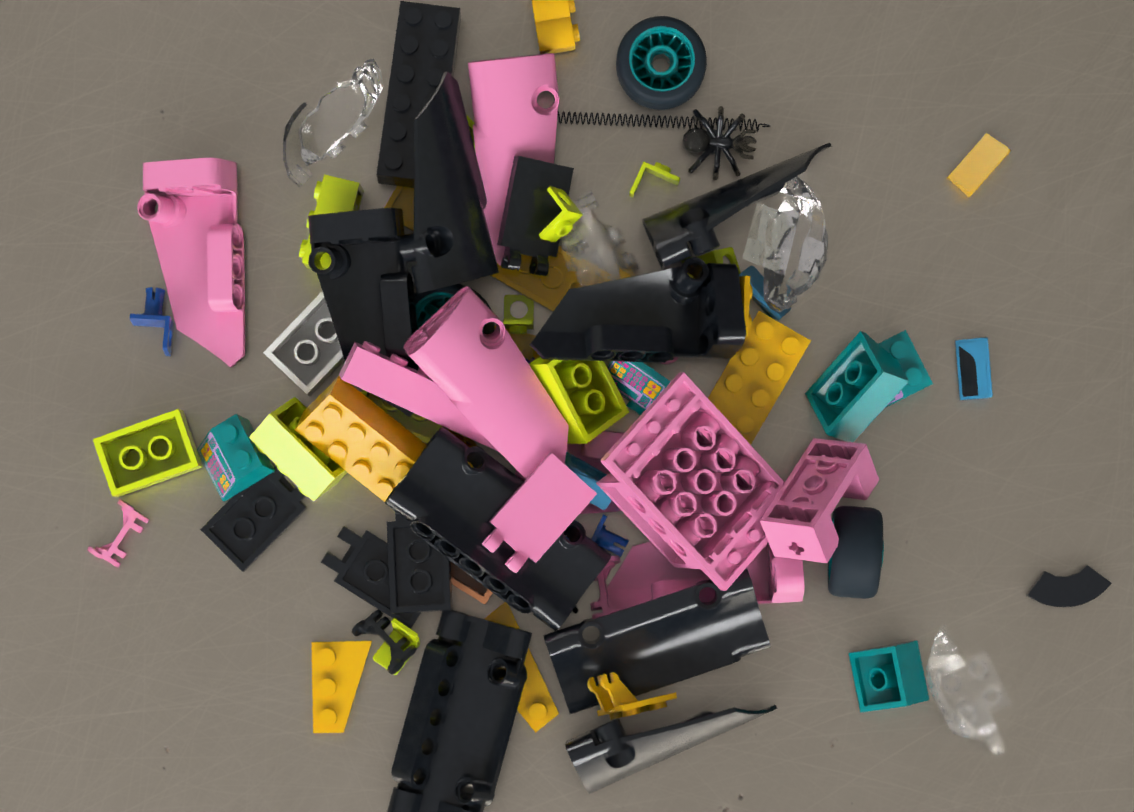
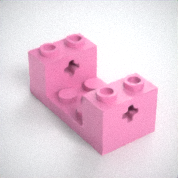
M813 438L760 519L774 556L828 563L838 547L839 541L830 516L841 497L867 500L879 481L867 444Z

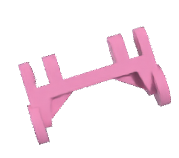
M121 499L117 503L122 506L123 528L114 542L101 547L96 546L93 548L89 546L87 548V551L96 557L104 559L116 567H119L120 563L111 556L115 553L123 559L126 557L127 553L118 548V545L129 528L140 534L144 529L134 522L135 519L139 518L145 523H148L150 520Z
M611 556L607 565L594 580H598L601 601L591 603V610H602L603 613L593 614L592 619L621 610L609 600L606 579L611 569L615 567V564L621 562L619 556Z

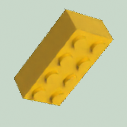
M758 311L752 320L749 337L745 338L743 346L729 360L708 396V399L750 445L811 340L761 311Z
M340 376L304 410L294 429L384 502L396 485L405 477L426 447L424 442L352 384L341 380Z

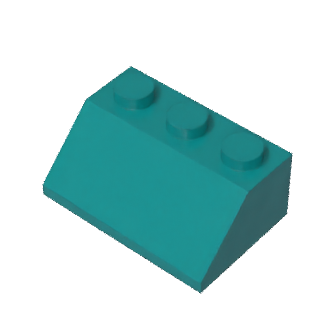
M860 331L808 389L805 395L828 436L846 442H854L909 380L899 362L869 335Z

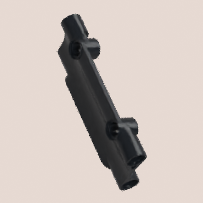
M441 426L405 477L389 494L385 504L405 519H410L412 521L410 527L418 537L515 610L527 614L532 611L535 617L554 631H557L566 621L591 583L607 565L612 555L586 536V531L582 524L574 520L537 563L528 558L517 573L512 572L505 565V562L515 553V550L503 540L501 545L492 553L482 545V542L496 528L489 521L524 481L487 454L482 448L477 446L469 447Z
M747 568L727 591L720 590L711 579L701 580L694 586L596 619H585L581 623L543 635L570 714L599 705L595 693L591 692L587 685L590 677H594L595 684L598 686L597 676L607 674L608 682L611 683L610 673L615 672L634 696H638L733 664L741 660L743 656L771 647ZM705 587H711L715 590L713 600L706 603L700 601V591ZM588 626H594L600 631L599 637L594 641H587L582 636L584 629Z
M454 610L442 611L436 632L439 638L429 641L425 647L391 772L394 781L399 783L398 787L393 788L387 812H483L484 808L492 803L522 690L527 679V670L524 662L532 636L531 632Z

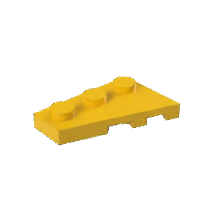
M372 641L311 642L313 733H343L345 731Z

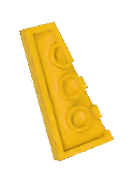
M506 602L484 618L488 621L520 629L509 604ZM528 647L524 662L527 670V679L517 710L536 733L556 717L559 712Z

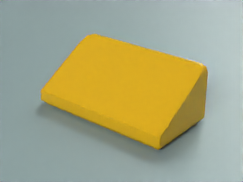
M986 133L947 179L970 197L1011 150Z

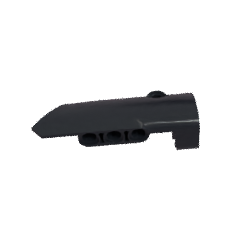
M831 143L802 153L642 219L661 269L680 266L685 260L693 257L687 242L690 243L695 256L718 248L720 244L713 229L715 226L743 208L780 193L786 182L805 172L815 155L832 147Z

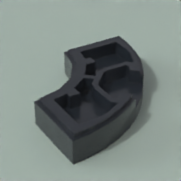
M1085 565L1079 572L1067 577L1055 576L1043 571L1026 596L1048 606L1073 607L1097 598L1112 583L1088 565Z

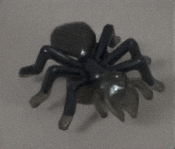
M722 106L718 108L717 130L712 129L707 119L695 109L693 114L707 131L695 127L689 129L683 136V146L687 151L691 153L704 152L688 169V172L690 174L693 173L708 156H715L713 180H717L720 168V155L723 150L735 176H740L741 173L729 149L733 148L743 159L753 160L754 156L745 155L743 152H754L756 148L750 147L748 144L756 143L757 141L754 137L744 135L755 134L756 130L745 129L740 135L732 139L730 135L745 118L743 113L738 116L723 135L724 108Z

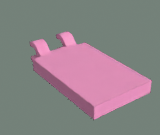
M549 453L489 521L496 528L482 542V545L493 553L504 540L515 550V553L505 562V565L512 572L517 573L528 558L537 563L597 493L553 453Z

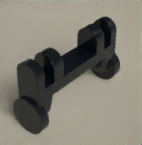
M378 609L367 619L358 622L353 627L352 634L354 636L366 633L378 635L390 647L391 661L387 671L390 674H395L402 668L404 662L416 652L417 648L411 645L403 651L410 641L403 637L395 643L384 631L391 621L386 616L381 618L383 613Z

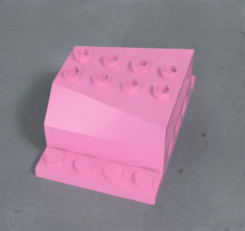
M684 372L678 373L600 460L611 473L600 479L596 484L675 568L701 569L720 590L727 591L768 543L760 519L785 482Z

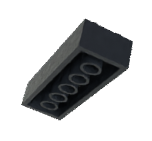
M400 1L376 174L378 184L414 188L413 120L435 93L444 72L448 71L452 76L454 75L461 23L460 8Z

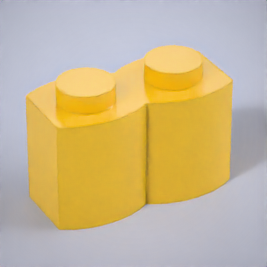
M532 0L540 54L576 50L575 42L580 41L578 23L572 24L570 13L576 12L574 0Z

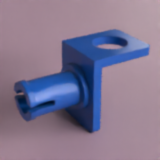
M153 287L146 288L144 313L130 314V321L134 326L164 328L162 349L166 356H171L174 323L170 316L162 315L165 290L156 288V291H153Z
M603 514L591 539L602 548L621 557L624 550L615 546L614 542L626 547L629 540L606 530V526L603 524L607 516Z

